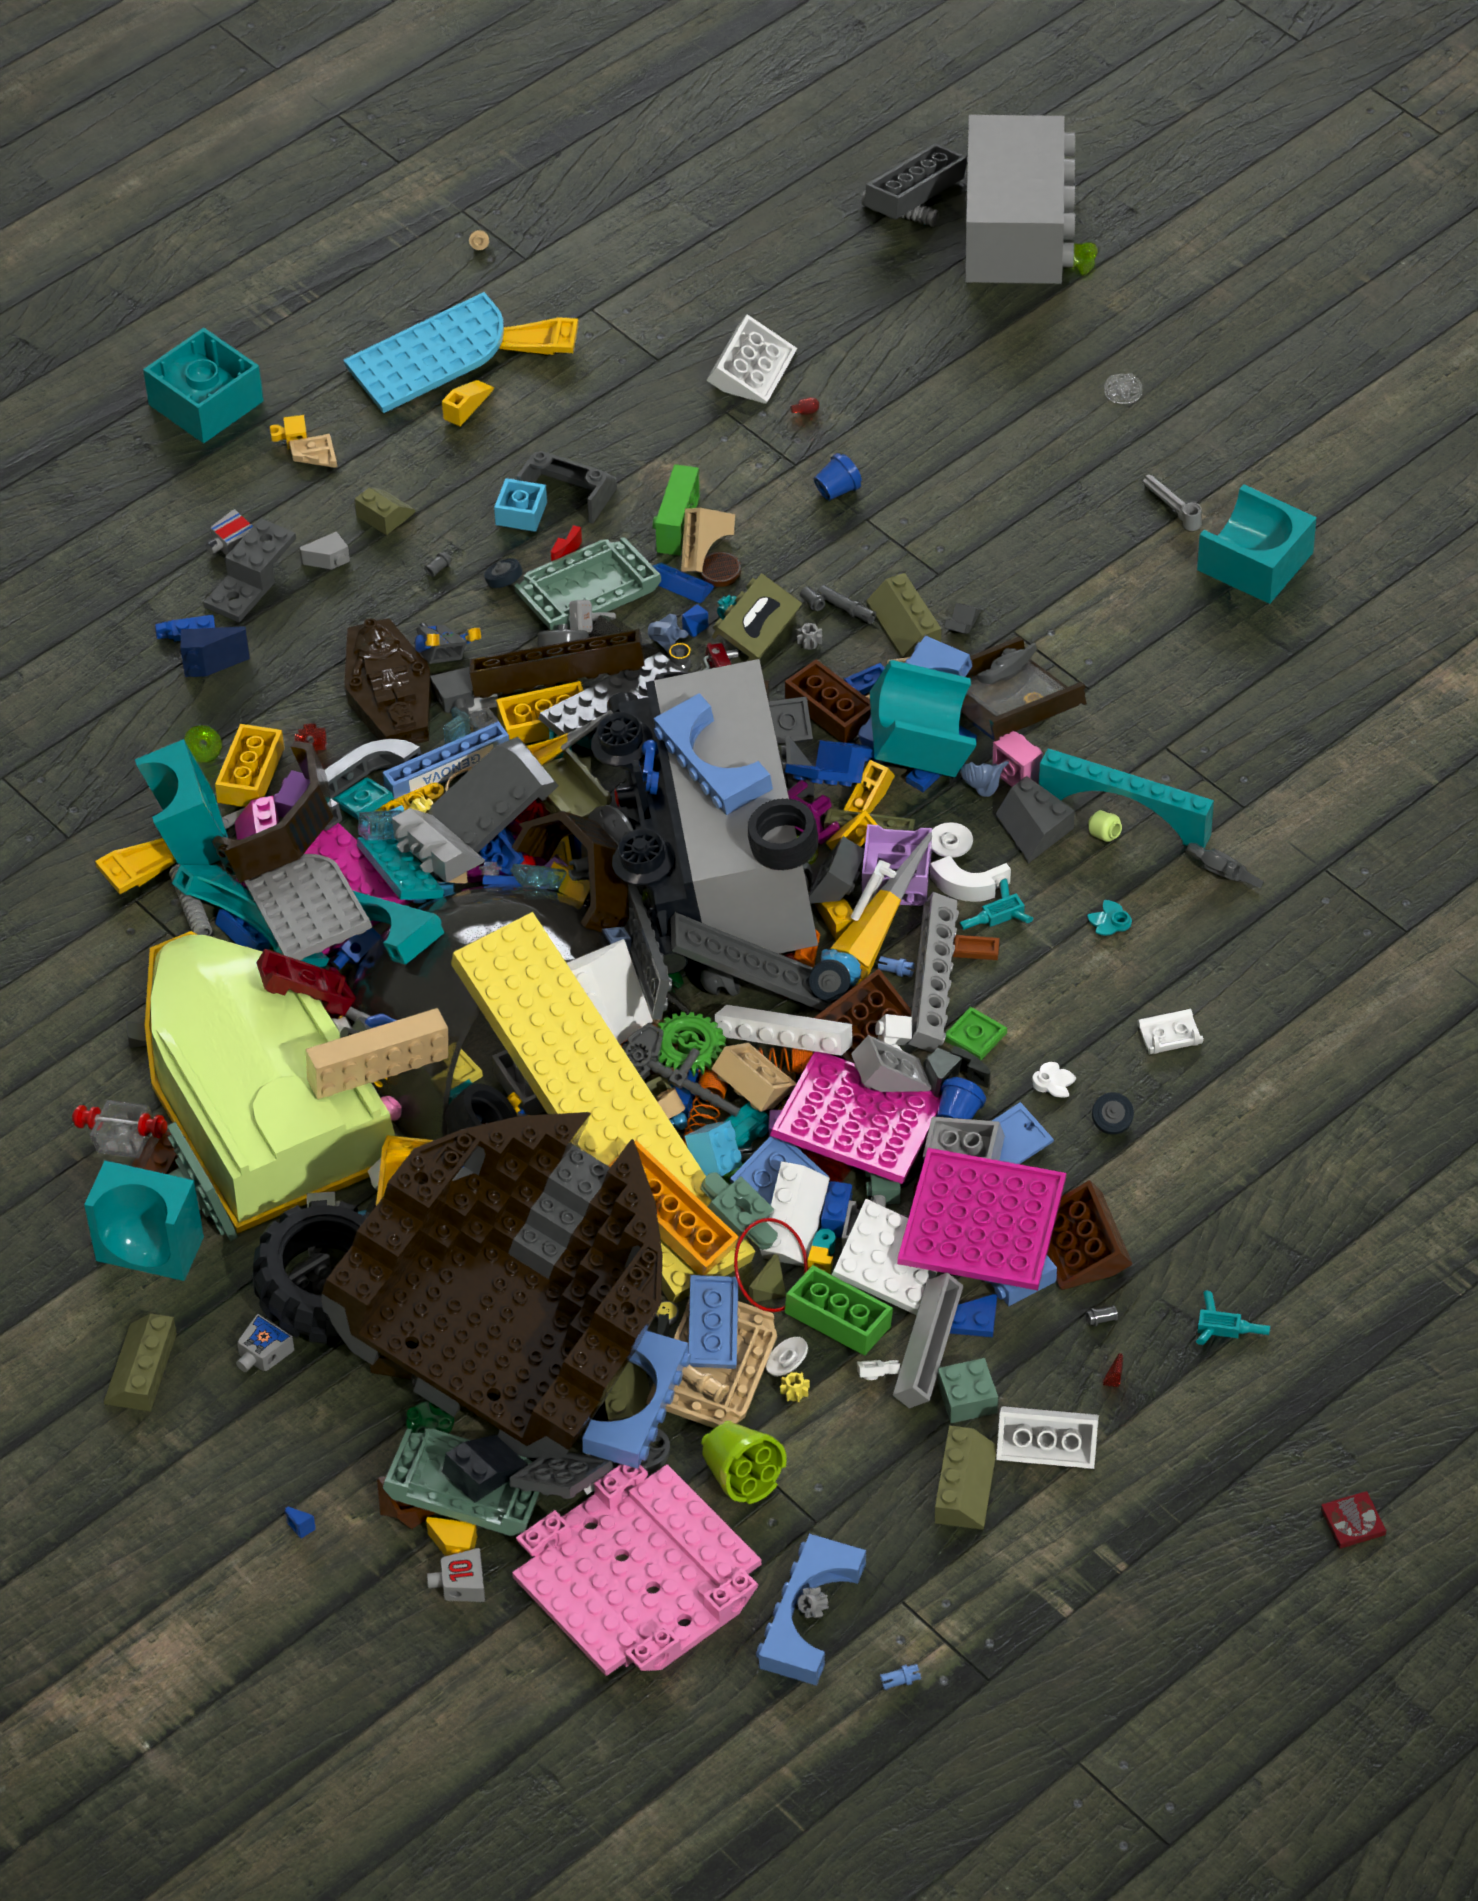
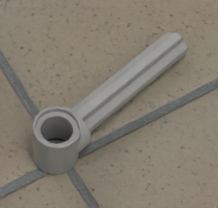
M1146 475L1143 484L1178 513V517L1183 521V527L1186 530L1196 531L1201 528L1202 511L1199 504L1184 503L1156 478Z

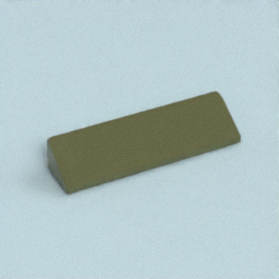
M828 809L824 821V830L835 821L839 823L841 828L861 812ZM869 814L883 829L914 831L915 819Z

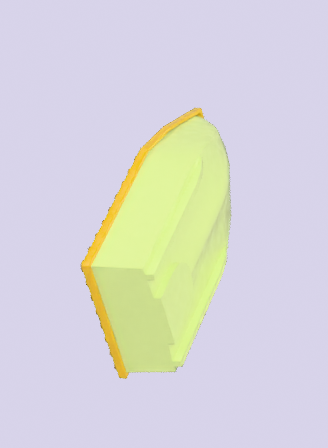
M189 931L150 947L145 1034L151 1084L171 1121L177 1123L238 1234L280 1216L297 1205L301 1207L307 1204V1193L336 1192L370 1177L368 1170L381 1158L386 1136H395L390 1113L371 1083L342 1091L329 1097L316 1098L307 1080L306 1049L340 1039V1032L320 1000H315L303 993H295L288 989L285 996L268 992L264 989L256 964L262 951L206 935H197Z

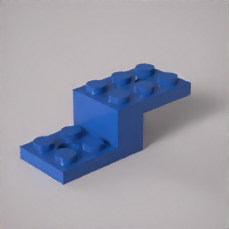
M820 740L816 766L786 764L785 772L794 774V779L806 780L808 777L809 782L823 784L824 781L826 784L837 785L839 781V785L852 786V783H861L865 761L869 762L871 758L874 762L885 763V761L874 759L873 746Z

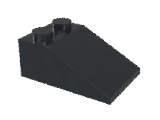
M497 1435L465 1441L445 1454L442 1473L476 1503L510 1481L509 1477L528 1464Z

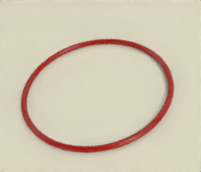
M763 1218L750 1224L740 1236L734 1254V1270L738 1285L751 1304L763 1311L779 1312L785 1310V1306L775 1309L766 1308L757 1304L746 1293L738 1272V1252L741 1242L747 1232L755 1225L768 1221L776 1222L785 1226L796 1237L803 1253L804 1274L808 1271L807 1255L800 1237L792 1227L778 1219Z

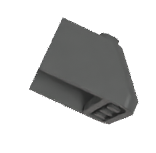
M543 451L533 453L517 475V480L535 483L539 476L543 474L592 490L593 492L588 498L589 523L592 524L617 489V479L615 476Z

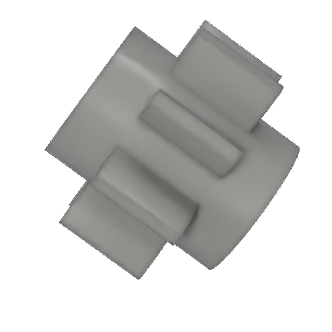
M804 624L802 629H797V644H802L804 649H815L818 644H822V629H818L816 624Z
M820 1587L803 1589L804 1595L797 1597L798 1610L805 1613V1618L822 1617V1610L828 1608V1596L820 1592Z

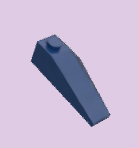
M506 827L478 852L485 859V863L510 876L524 860L521 851L516 852L512 848L515 839Z

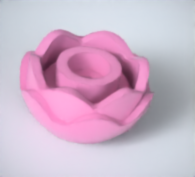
M391 1096L380 1097L390 1113L391 1121L398 1120L402 1113L400 1103Z

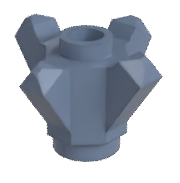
M669 614L660 621L652 622L648 627L649 638L657 641L668 653L670 647L675 644L677 639L688 636L686 630H680L675 614Z

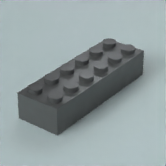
M934 143L867 183L864 206L885 214L891 219H898L965 178L967 157Z

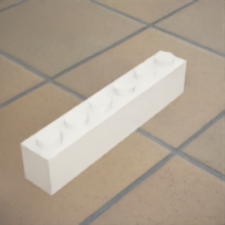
M725 1005L715 1014V1022L718 1023V1028L723 1030V1035L727 1038L840 1056L852 1046V1024L732 1005Z

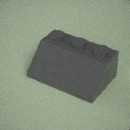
M844 836L840 839L818 870L809 892L810 903L840 901L845 894L850 895L855 887L854 882L860 874L859 870L863 866V848Z

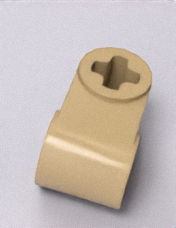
M675 1088L667 1089L655 1098L668 1119L685 1110V1106Z

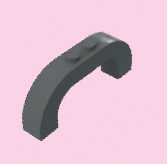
M400 739L377 740L356 748L326 768L324 771L328 780L333 818L323 830L327 831L342 821L339 804L332 800L335 796L375 770L393 768L422 755L420 747Z

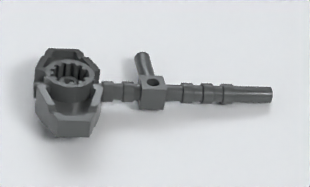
M647 1023L627 1038L628 1043L624 1044L622 1049L643 1080L650 1075V1070L652 1069L653 1072L661 1074L666 1079L668 1078L671 1085L680 1090L684 1087L690 1093L700 1096L704 1101H709L711 1105L717 1106L737 1117L741 1110L740 1108L688 1079L687 1073L699 1056L700 1051L692 1048L680 1069L673 1071L670 1067H666L663 1063L659 1062L664 1036L662 1029Z

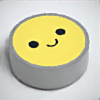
M670 1301L661 1302L659 1310L655 1315L656 1321L658 1322L659 1314L669 1315V1325L674 1324L679 1317L677 1305Z

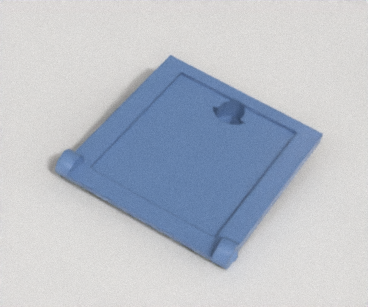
M1021 1102L992 1120L1000 1122L1005 1135L999 1161L1021 1164L1054 1142V1139Z

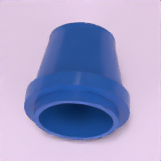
M836 453L813 480L821 495L830 501L849 491L858 490L861 487L862 478L855 464L846 455Z
M959 1077L946 1079L941 1086L942 1095L936 1117L972 1119L978 1109L983 1108L986 1096L978 1085L969 1080Z

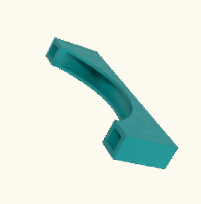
M1049 748L1040 762L1039 785L1059 800L1072 794L1086 791L1115 793L1131 798L1161 816L1183 840V845L1188 846L1189 843H1196L1205 848L1211 837L1214 800Z
M180 864L172 882L174 886L185 895L205 900L240 917L262 933L271 943L275 952L283 955L255 901L246 888L218 865ZM320 952L307 956L301 961L325 969L329 958Z
M353 891L370 921H380L391 925L389 936L383 943L392 961L406 965L445 933L441 926V919L434 913Z

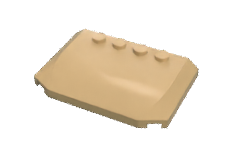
M689 1300L674 1336V1339L687 1343L689 1338ZM738 1301L736 1369L694 1367L702 1373H710L713 1376L712 1378L719 1383L729 1385L726 1397L721 1403H716L713 1398L705 1393L700 1394L696 1390V1386L682 1378L680 1385H676L674 1388L673 1401L671 1404H667L666 1411L712 1428H716L725 1421L730 1420L737 1424L744 1419L777 1339L773 1313ZM653 1384L649 1396L647 1398V1405L651 1402L655 1395V1384Z

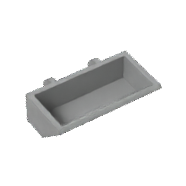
M409 808L392 817L394 838L400 842L396 845L397 849L403 853L410 851L423 862L420 868L425 873L435 872L446 883L485 861L484 858L431 814Z

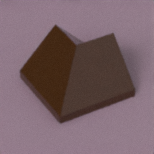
M387 1476L378 1477L380 1515L398 1518L409 1528L414 1529L424 1522L427 1517L435 1514V1512L393 1500L383 1489Z

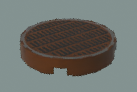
M714 552L705 556L700 577L703 581L712 583L715 587L731 585L741 575V563L731 553Z

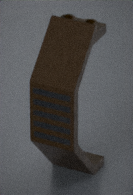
M294 741L290 746L305 779H310V786L280 823L244 839L236 840L216 836L212 841L227 874L236 875L239 883L299 860L332 820L333 811L327 775L312 744Z
M560 811L519 824L523 829L512 845V848L516 852L521 851L535 858L536 856L543 858L548 862L560 841L566 836L575 835L587 848L591 904L581 924L585 928L602 932V929L625 926L629 919L628 883L617 877L612 867L613 855L618 848V844L596 821Z

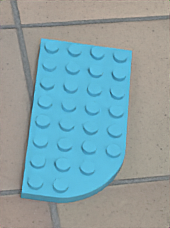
M483 292L344 359V364L379 409L385 413L485 364L497 352L504 336L503 318L497 306Z

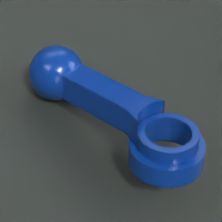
M647 740L642 745V753L645 755L643 781H646V791L656 795L659 772L653 771L654 757L658 755L659 751L656 741Z

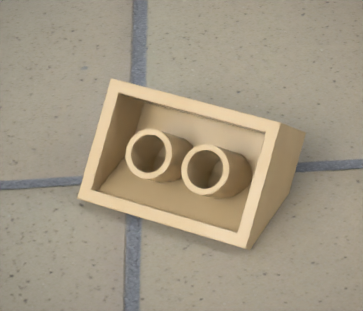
M749 1043L724 1047L712 1067V1070L718 1074L717 1076L720 1080L729 1083L734 1088L735 1093L745 1097L751 1102L750 1105L759 1111L773 1109L794 1090L797 1084Z

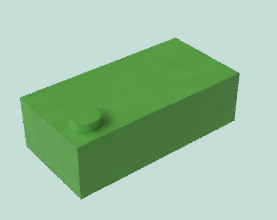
M674 464L658 516L653 518L652 527L656 529L657 553L682 555L685 509L697 508L700 499L698 467Z
M814 1265L786 1294V1314L864 1356L891 1327L893 1307Z

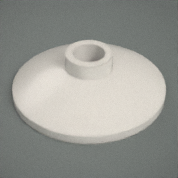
M943 823L932 830V850L940 856L947 857L950 855L951 858L959 857L967 853L972 847V833L967 827L959 823Z
M791 1337L781 1342L771 1352L766 1365L767 1371L773 1376H783L796 1369L807 1354V1342L801 1337Z

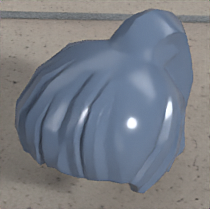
M1009 761L993 765L985 763L975 765L973 762L962 766L960 773L963 780L969 786L975 788L979 795L990 797L998 788L1002 770L1009 764Z

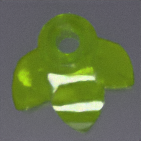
M1086 242L1082 245L1074 243L1073 267L1078 266L1082 275L1090 272L1095 266L1094 259L1098 254L1097 246L1091 242Z

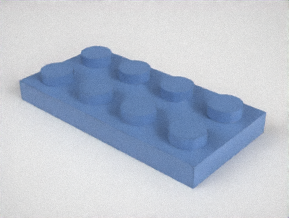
M690 1275L688 1353L691 1354L689 1365L703 1368L736 1369L737 1279L736 1277Z

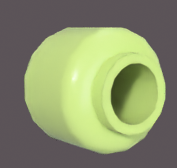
M1099 810L1094 813L1088 822L1090 834L1105 842H1110L1117 838L1122 830L1119 817L1105 810Z

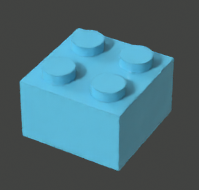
M506 478L494 506L496 525L536 532L547 504L546 485Z
M730 1120L705 1125L685 1136L690 1153L706 1176L713 1172L723 1176L742 1165L741 1152L738 1150L735 1130Z

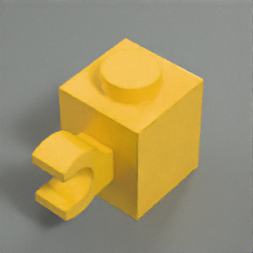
M304 415L283 417L285 428L279 425L270 426L272 441L277 442L286 439L287 449H290L289 441L307 438Z

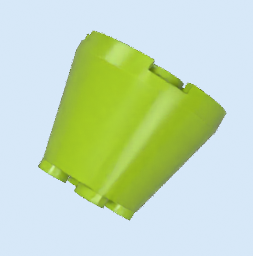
M730 1420L717 1426L711 1433L706 1434L701 1441L705 1462L725 1494L734 1501L752 1504L762 1500L778 1485L776 1480L782 1468L786 1467V1451L779 1441L768 1434L735 1424Z

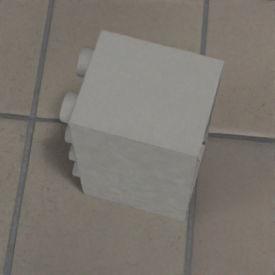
M969 115L966 282L1062 284V267H1073L1074 243H1063V240H1073L1075 235V213H1073L1075 209V186H1073L1075 183V159H1064V156H1075V132H1064V116Z

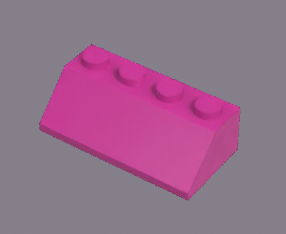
M273 796L261 797L250 801L235 820L237 840L244 839L279 823V816Z

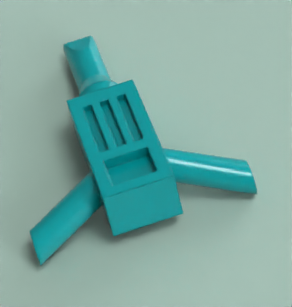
M1005 878L1000 881L1002 899L982 906V911L977 916L961 921L959 925L963 930L978 924L987 923L992 927L1013 918L1030 923L1033 921V917L1024 914L1025 905L1017 893L1009 894L1008 880Z
M1203 1292L1206 1310H1200L1198 1333H1201V1335L1196 1340L1197 1344H1205L1212 1335L1238 1338L1239 1334L1245 1333L1269 1335L1270 1326L1241 1320L1240 1314L1216 1311L1212 1292Z

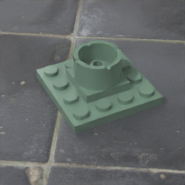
M174 1122L167 1127L171 1133L168 1139L178 1157L175 1159L178 1169L168 1175L194 1180L199 1211L202 1209L206 1217L210 1216L214 1220L221 1236L226 1234L230 1242L238 1238L212 1183L177 1123Z

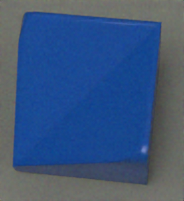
M698 604L682 614L683 630H686L692 637L697 636L709 627L708 612Z
M291 1507L285 1508L287 1524L298 1537L303 1538L316 1530L315 1520L311 1514Z

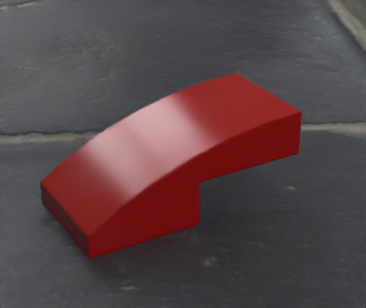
M573 525L566 539H557L551 550V562L575 552L582 543L581 527Z

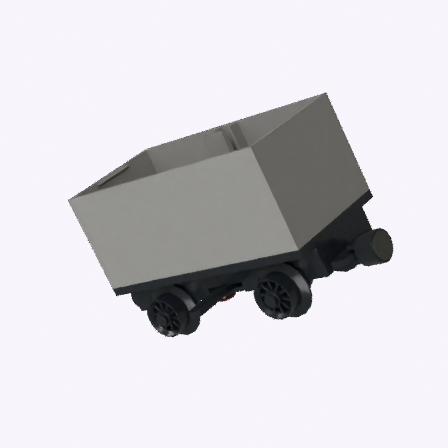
M757 659L645 682L648 693L646 698L638 699L636 695L629 692H620L610 697L607 701V711L611 710L613 713L604 717L598 724L597 731L592 737L591 750L595 758L601 763L625 769L627 781L611 792L612 802L610 806L620 810L633 828V831L628 832L620 840L618 848L613 855L612 867L616 876L624 882L642 885L647 888L649 897L643 900L642 903L646 906L647 917L651 920V928L655 931V939L659 942V951L663 954L664 965H667L668 974L680 972L688 964V957L679 955L671 950L670 917L675 912L778 954L818 946L803 865L789 870L770 869L755 859L750 848L748 821L753 812L762 804L774 799H789L760 660ZM699 693L710 704L714 722L706 726L696 738L693 746L694 753L704 762L722 768H738L759 761L771 776L773 790L728 815L721 808H716L712 797L709 794H704L700 783L693 781L686 767L683 768L679 764L677 756L674 753L671 754L666 748L665 742L659 740L654 733V728H656L655 717ZM647 740L656 741L659 751L658 755L654 757L653 771L659 772L656 795L646 791V781H643L645 755L642 753V745ZM784 825L775 827L768 831L762 839L780 844L790 842L797 838L795 826Z

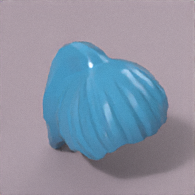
M824 949L822 951L821 961L828 959L837 960L848 969L851 979L849 988L858 983L862 970L860 968L861 964L856 957L845 952H838L836 949Z

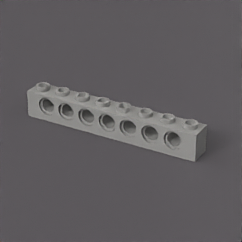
M935 892L930 895L923 906L911 1014L912 1039L908 1042L909 1045L932 1053L939 1045H943L946 1037L944 1027L947 1023L948 1015L945 1014L950 998L947 997L951 987L949 976L953 969L951 957L955 951L953 939L957 933L955 922L959 915L957 900Z

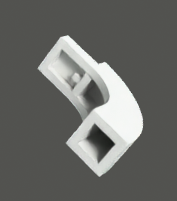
M950 855L930 863V878L943 893L958 900L970 902L990 900L995 898V890L1000 888V881L1006 878L1008 884H1010L1011 869L1007 863L982 873H970L962 870Z

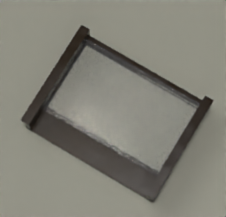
M1018 636L970 656L972 667L965 677L970 678L971 686L964 698L960 715L996 742L1000 740V736L1003 737L1012 731L1015 732L1079 706L1081 703L1086 705L1084 691L1086 687L1082 682L1069 687L1031 659L1010 680H999L992 685L979 682L977 675L982 671L991 669L993 661L1001 657L1006 648L1025 649L1024 640Z

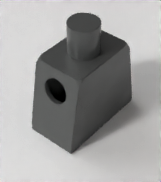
M470 667L430 676L432 692L444 712L450 713L455 711L458 716L467 715L469 712L468 708L475 705Z

